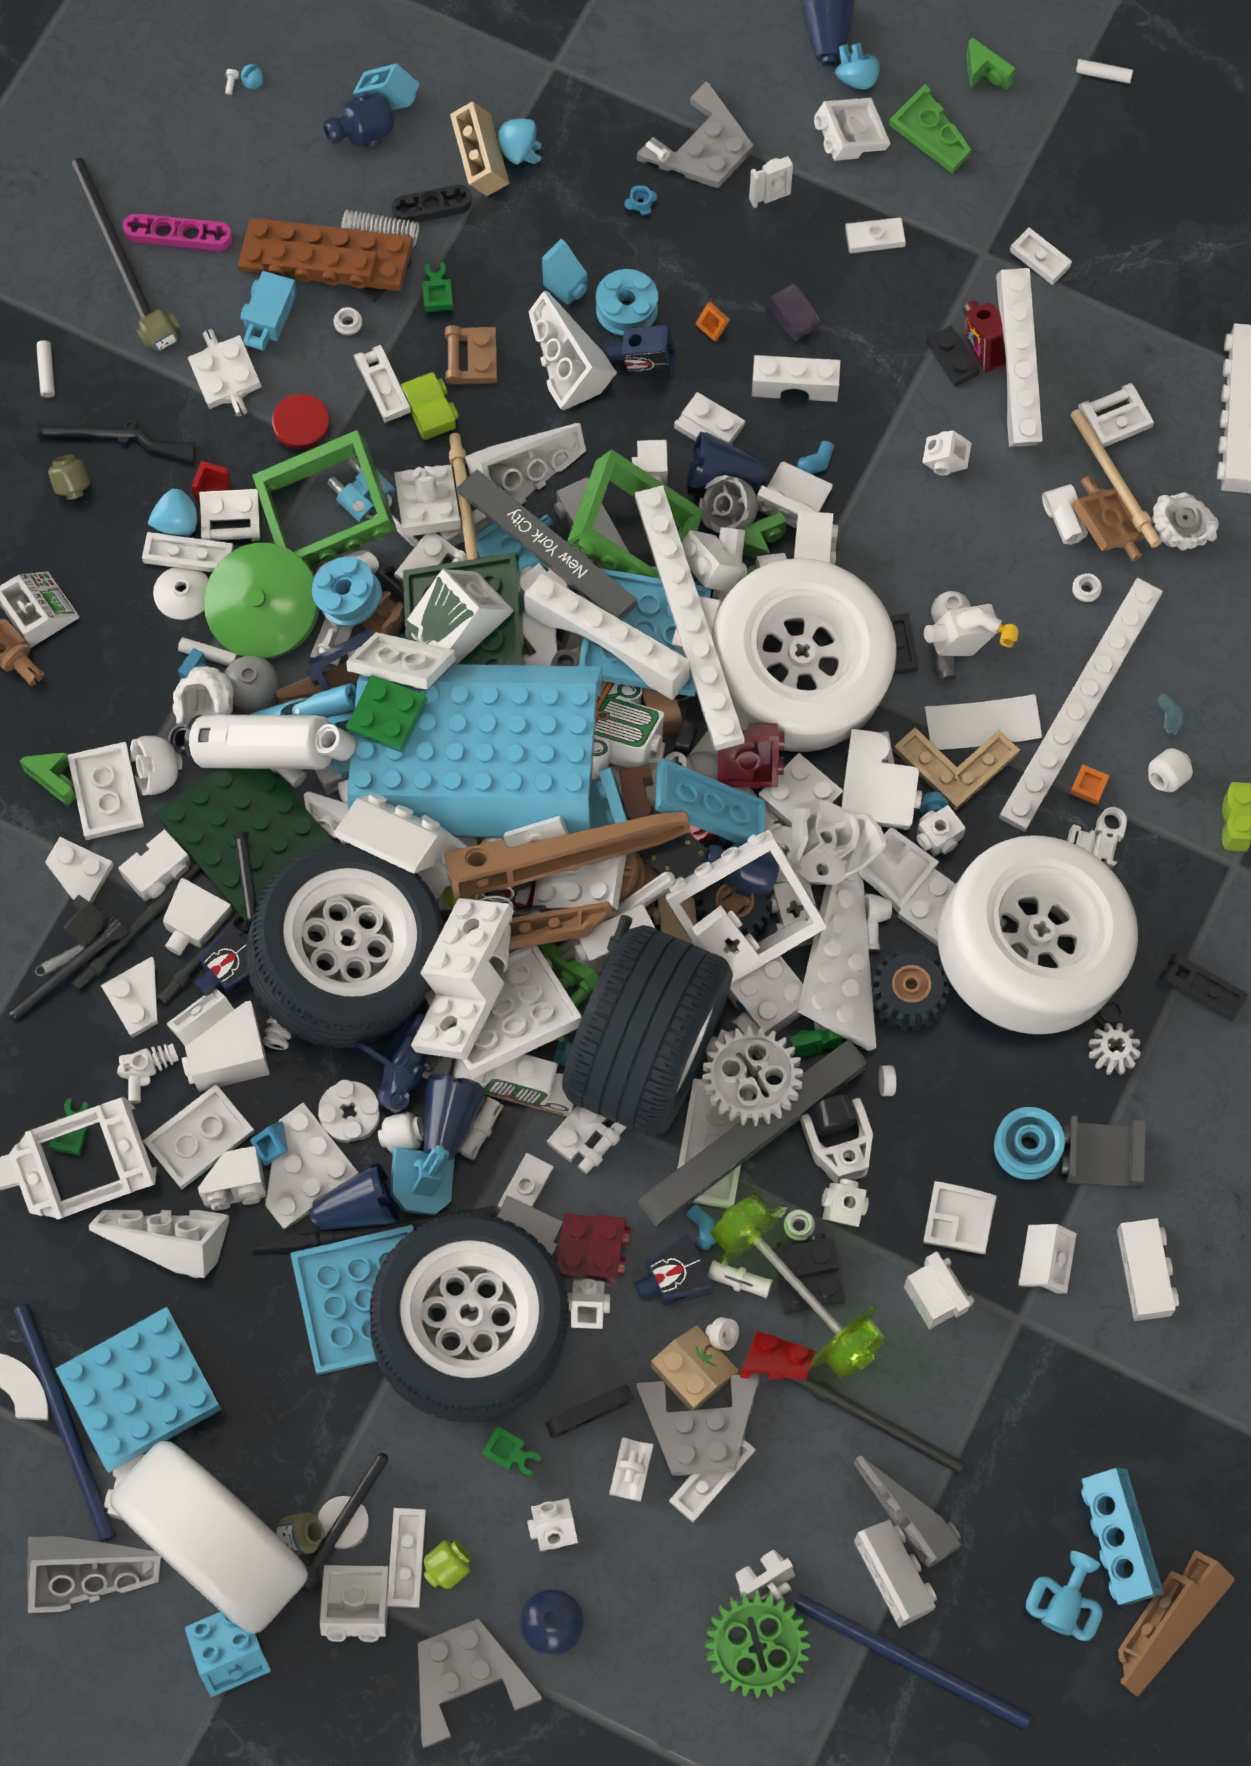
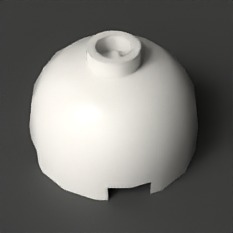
M142 736L132 740L130 761H136L139 776H134V780L141 795H156L172 787L177 780L178 770L182 769L180 753L175 752L174 747L166 739L157 736Z

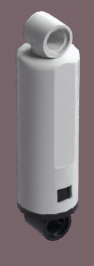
M197 715L191 719L188 725L184 723L175 725L168 735V742L174 747L175 752L187 756L190 763L198 768L321 770L327 767L333 759L338 761L349 759L356 748V740L351 733L332 725L326 717L318 715Z

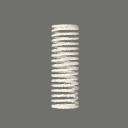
M348 209L344 212L342 228L347 229L348 227V229H351L352 226V229L355 230L357 224V230H360L361 226L362 231L364 229L369 231L370 227L371 232H373V229L374 232H377L379 227V233H382L383 229V233L387 231L388 234H391L392 229V234H395V232L396 235H404V232L405 236L409 234L414 241L413 247L416 245L419 231L418 222L414 223L412 221L410 226V221L408 220L406 224L404 219L401 226V219L397 223L396 218L393 221V218L390 217L388 223L387 216L384 221L383 215L381 218L377 215L375 220V214L371 218V214L369 213L367 216L366 212L363 214V217L362 212L359 215L357 211L354 213L353 210L350 211V214Z

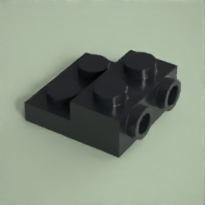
M824 1233L808 1236V1242L795 1244L794 1239L776 1243L777 1248L772 1249L774 1253L823 1307L845 1303L833 1237L826 1238ZM774 1267L783 1313L788 1314L812 1309Z

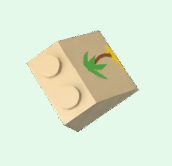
M698 1326L693 1327L673 1340L651 1360V1369L662 1381H665L670 1390L690 1411L701 1408L731 1380V1375H737L740 1372L720 1349L714 1348L711 1345L709 1337Z

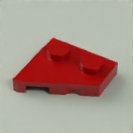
M756 1331L740 1377L750 1379L751 1373H767L768 1379L790 1378L806 1380L816 1351L779 1339L773 1335Z

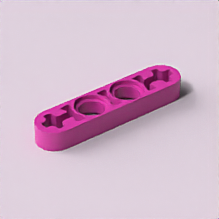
M131 214L123 222L126 238L134 243L212 251H224L232 244L231 229L223 222L146 214ZM139 224L141 228H138L137 232H132V229ZM149 225H151V234H148L147 231L149 230ZM161 226H168L172 229L171 233L167 236H159L156 231ZM188 229H197L199 231V235L194 239L186 238L184 233ZM204 231H207V232H208V234H206V237H207L206 240H204V239H205ZM218 233H223L224 236H221L220 240H215Z

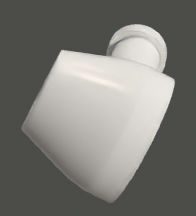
M866 894L865 908L869 951H879L878 923L891 918L892 903L881 896Z

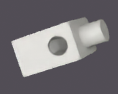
M181 878L163 919L166 930L172 933L165 947L177 955L182 954L188 943L201 948L233 913L231 904Z

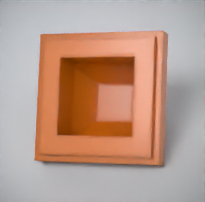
M710 301L695 324L716 342L730 319Z

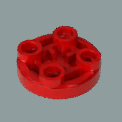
M295 394L285 398L276 406L272 416V425L276 439L280 443L292 449L311 450L318 447L327 436L330 428V418L326 406L318 398L308 394Z

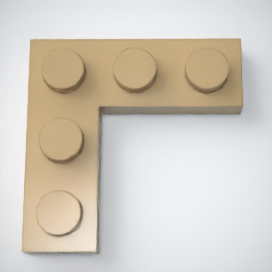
M914 728L894 746L893 751L909 766L917 767L919 776L936 792L942 793L944 798L948 800L949 805L957 811L1019 754L1020 749L998 730L961 765L956 767L919 730Z

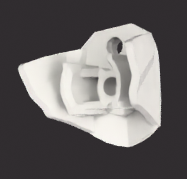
M821 799L807 801L797 806L794 810L791 862L796 874L805 883L836 886L852 873L865 868L886 847V840L882 829L873 819L872 815L847 813L841 807ZM818 865L819 869L822 871V875H819L816 870V867Z

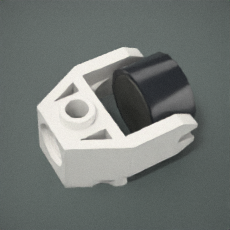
M849 1095L835 1096L822 1100L807 1109V1114L802 1115L800 1121L815 1164L821 1167L834 1183L840 1184L841 1178L855 1180L865 1177L869 1167L873 1132L860 1098L851 1101ZM856 1124L859 1127L857 1139L829 1148L824 1147L817 1138L840 1133ZM845 1158H849V1159H851L852 1161H851V1162H847V1161H845L844 1159H845Z

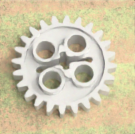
M748 1026L746 1035H742L737 1028L735 1029V1038L732 1039L729 1035L724 1034V1045L717 1041L714 1043V1049L717 1053L708 1051L707 1059L711 1062L703 1064V1070L708 1073L702 1075L703 1083L709 1084L705 1087V1095L714 1094L710 1098V1104L712 1106L720 1103L718 1109L720 1115L727 1110L730 1111L729 1121H733L738 1115L741 1116V1125H745L747 1119L752 1118L754 1126H757L760 1117H763L765 1122L769 1124L770 1114L773 1113L780 1119L782 1118L781 1107L788 1111L791 1110V1103L788 1099L798 1100V1093L795 1090L802 1089V1082L798 1078L803 1077V1070L796 1067L800 1065L801 1059L800 1057L791 1058L795 1053V1048L793 1046L785 1049L787 1040L785 1037L778 1042L775 1041V1031L767 1037L764 1036V1027L759 1029L758 1034H753L751 1026ZM753 1051H760L765 1057L761 1060H753L749 1057V1054ZM740 1054L743 1057L746 1066L742 1063V1061H740L736 1057V1055ZM728 1067H734L739 1073L736 1076L729 1077L723 1071ZM747 1068L753 1076L758 1074V1084L752 1076L747 1078ZM776 1075L782 1079V1082L777 1085H771L766 1079L769 1076ZM759 1086L762 1087V1089H763L767 1094H769V1097H768V1098H765V1097L763 1096V1094L761 1093V1090H760ZM744 1092H752L756 1095V1098L752 1101H745L740 1095Z

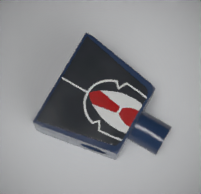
M668 325L628 328L624 330L623 343H608V359L624 360L627 372L631 374L674 376L676 350Z
M232 922L222 930L199 958L201 966L206 973L197 979L194 984L204 996H207L217 986L228 996H232L251 985L246 964L247 939L242 933H238L239 930Z
M689 1233L646 1261V1268L650 1276L634 1282L641 1299L658 1293L664 1306L713 1293V1285Z

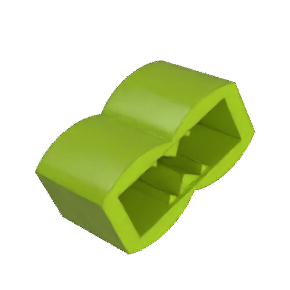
M431 372L401 384L402 391L411 409L410 413L423 440L456 429L455 419L458 418V413L453 402L448 403L444 396L447 395V389L442 378L437 379L435 374Z
M1232 782L1222 802V815L1225 820L1222 830V843L1227 851L1247 852L1251 845V783Z

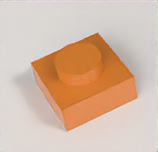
M1082 764L1070 794L1098 805L1110 775Z

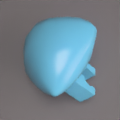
M861 43L851 45L853 54L849 52L848 44L840 46L841 64L834 71L838 79L854 89L867 90L873 87L880 73V62L877 57L870 54L863 56Z
M518 118L509 120L500 127L498 131L499 147L503 155L510 162L518 165L525 160L535 164L541 160V156L534 153L541 148L542 144L535 140L537 135L535 122L529 119Z
M171 489L155 504L156 506L151 512L148 524L167 535L190 537L195 532L197 525L195 505L185 492L180 489Z

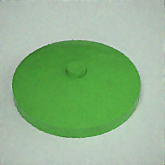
M253 543L232 551L215 567L206 585L204 610L207 623L213 635L224 647L242 657L255 655L270 660L292 652L306 640L318 618L320 609L315 604L312 596V585L315 577L313 571L300 556L277 544Z

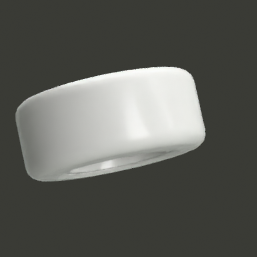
M804 558L785 559L764 565L745 576L732 588L722 602L715 618L712 639L741 729L747 730L748 723H778L779 732H784L785 746L783 751H816L834 746L848 739L852 729L860 730L872 717L891 683L896 663V640L887 610L866 583L837 565ZM784 622H803V634L791 636L785 628ZM820 629L831 638L833 643L820 647L812 637L816 630ZM767 635H773L781 641L782 648L780 652H765L762 649ZM795 654H797V655L804 654L805 657H804L803 655L800 656V657H797ZM821 658H833L838 661L837 670L833 676H828L819 669L818 664ZM781 664L788 671V675L781 683L767 671L768 667ZM810 675L817 688L810 691L797 689L798 676Z
M1022 836L1008 839L980 854L968 866L948 895L938 925V949L941 963L958 995L985 1019L1006 1029L1027 1034L1062 1032L1082 1024L1095 1015L1128 976L1138 945V924L1134 906L1124 885L1115 873L1103 861L1086 849L1071 842L1047 836ZM1018 902L1037 905V914L1026 915L1018 905ZM1049 911L1056 915L1063 924L1055 925L1048 918ZM1003 915L1017 922L1018 928L1016 933L1002 932L1000 920ZM1058 937H1072L1075 947L1073 954H1067L1057 946ZM1018 944L1027 952L1026 958L1021 957L1011 946ZM1043 954L1050 955L1057 968L1038 966V956Z
M162 1441L154 1445L111 1493V1507L121 1519L225 1616L248 1633L255 1634L265 1629L307 1580V1568L300 1558L221 1482L171 1442Z

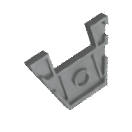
M705 82L690 97V104L709 117L676 153L652 137L649 141L660 149L665 148L670 152L665 162L658 160V155L648 149L646 145L637 153V160L645 164L647 161L654 163L665 171L674 170L685 174L686 178L719 188L753 152V144L711 85Z
M751 1373L750 1379L741 1378L740 1374L731 1375L732 1407L668 1412L665 1381L637 1383L638 1392L672 1476L736 1471L746 1435V1427L753 1410L756 1391L760 1384L759 1373Z
M479 1619L418 1643L421 1738L424 1748L451 1737L440 1704L503 1680L515 1711L542 1700L539 1692Z

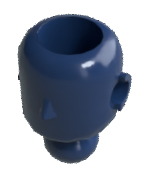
M365 93L363 96H354L352 101L345 103L340 110V118H328L323 123L325 137L331 144H338L347 137L354 144L373 146L379 144L381 138L391 133L393 129V116L385 98L379 94L369 95V93Z
M737 842L734 843L731 847L738 848L747 842ZM716 844L708 846L703 857V863H713L721 858V854L726 850ZM768 851L725 876L724 881L730 888H733L736 893L742 896L750 897L752 894L765 895L773 889L780 866L771 851Z

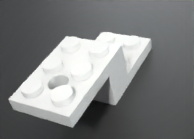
M458 898L421 971V975L434 990L436 996L411 1044L415 1052L467 1060L505 984L489 961L514 913L510 904ZM479 926L478 929L470 931L473 927ZM457 1023L455 1027H451L446 1031L451 1024Z

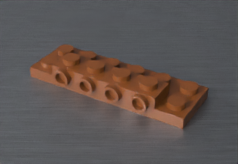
M250 217L237 267L240 272L261 274L262 271H266L282 277L295 278L302 282L312 280L324 282L328 285H351L359 289L370 287L402 291L414 241L412 236Z

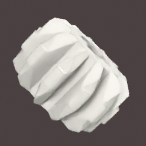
M1110 1023L1105 1024L1104 1031L1096 1029L1094 1032L1096 1039H1090L1088 1044L1089 1047L1094 1049L1089 1053V1058L1099 1059L1095 1065L1096 1069H1100L1103 1065L1107 1066V1075H1110L1114 1068H1116L1120 1075L1124 1074L1125 1067L1132 1069L1135 1066L1134 1059H1138L1141 1054L1136 1049L1140 1045V1039H1130L1134 1031L1129 1029L1126 1033L1123 1032L1122 1023H1118L1115 1030ZM1115 1046L1120 1048L1119 1051L1116 1050L1114 1052L1109 1050L1110 1047L1113 1048Z

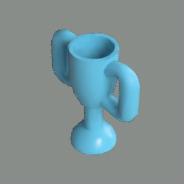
M1071 1551L1070 1560L1075 1568L1068 1585L1061 1587L1049 1577H1039L1033 1583L1027 1597L1026 1609L1033 1617L1042 1619L1041 1623L1046 1627L1063 1635L1071 1636L1072 1634L1081 1641H1089L1098 1629L1103 1617V1609L1098 1602L1081 1597L1079 1590L1086 1573L1096 1571L1101 1564L1085 1554ZM1048 1587L1054 1596L1049 1602L1047 1609H1039V1602L1045 1588ZM1088 1608L1091 1612L1083 1630H1081L1076 1624L1080 1609Z

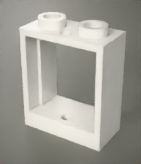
M642 904L601 923L587 937L577 938V945L574 946L577 954L575 955V960L595 970L600 975L609 952L607 945L610 937L615 935L621 915L633 918L630 929L641 925L655 928L644 905Z

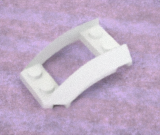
M124 1096L25 1132L21 1141L9 1153V1157L29 1213L39 1216L46 1215L58 1220L155 1184L157 1167H151L131 1111L135 1107ZM100 1122L120 1180L61 1201L41 1143Z

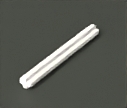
M664 872L619 903L618 910L614 911L615 917L642 904L644 907H647L670 891L668 888L676 882L674 875L671 872ZM577 939L566 940L558 946L563 952L560 956L561 958L570 960L577 955L574 946L577 945Z

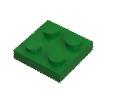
M371 675L346 729L350 733L402 753L428 699L424 694Z

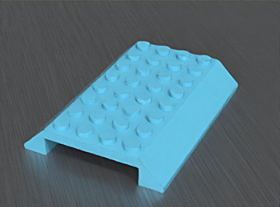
M452 664L428 689H416L410 685L395 683L426 695L428 700L402 753L353 734L356 740V748L350 757L347 790L348 810L357 798L370 793H376L387 799L386 803L395 807L400 805L411 809L416 817L421 818L424 814L427 815L429 818L439 822L440 826L454 837L504 838L503 836L507 831L559 815L562 816L569 834L592 829L593 809L590 805L596 706L597 697H601L602 666ZM359 676L355 707L370 677Z

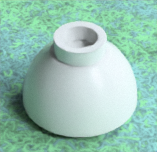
M944 592L933 602L931 616L936 623L948 611L971 607V604L959 592Z

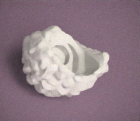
M1186 492L1171 496H1159L1153 508L1154 515L1152 521L1154 523L1153 528L1161 542H1164L1168 547H1177L1182 551L1187 548H1195L1198 545H1205L1207 540H1216L1219 522L1202 501L1196 500L1193 495Z
M205 666L194 667L189 672L187 678L181 679L173 693V712L176 716L177 724L184 723L188 725L191 719L197 715H231L234 704L232 699L234 692L228 675L216 668Z

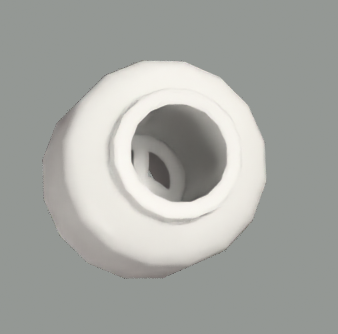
M1174 748L1166 749L1149 763L1148 777L1150 783L1157 790L1174 792L1191 779L1193 774L1191 760L1184 752Z
M411 1112L386 1117L382 1123V1130L378 1131V1138L382 1148H387L391 1154H393V1149L396 1147L411 1150L420 1149L424 1140V1124L422 1119L415 1117Z

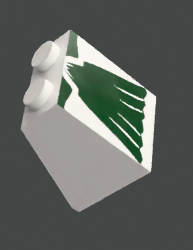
M442 569L404 625L412 632L411 636L417 642L455 650L456 661L453 664H458L507 619L514 610L478 572Z

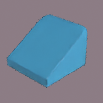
M282 1121L268 1126L250 1139L265 1166L288 1151L285 1128Z

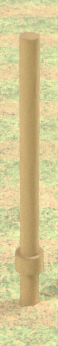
M1074 410L1070 414L1071 418L1131 513L1134 526L1139 532L1143 533L1152 548L1157 547L1161 544V540L1152 527V519L1139 506L1081 410Z
M452 433L449 436L451 447L449 460L450 465L454 467L457 488L467 479L465 469L467 462L465 457L466 451L462 448L460 434ZM458 494L467 560L477 559L479 556L471 503Z

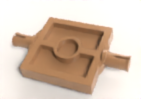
M1090 475L1084 477L1080 483L1089 495L1077 498L1072 504L1080 519L1101 551L1116 547L1124 548L1132 562L1138 560L1142 553L1134 542L1143 540L1145 536L1134 526L1132 522L1133 517L1115 488L1110 490L1099 489Z

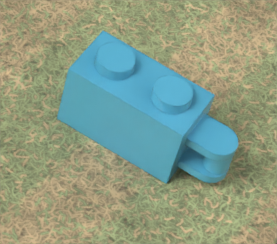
M262 271L259 280L254 281L251 288V300L249 304L246 303L243 306L241 312V320L244 322L246 331L244 345L262 351L265 350L269 339L278 341L297 296L295 280Z

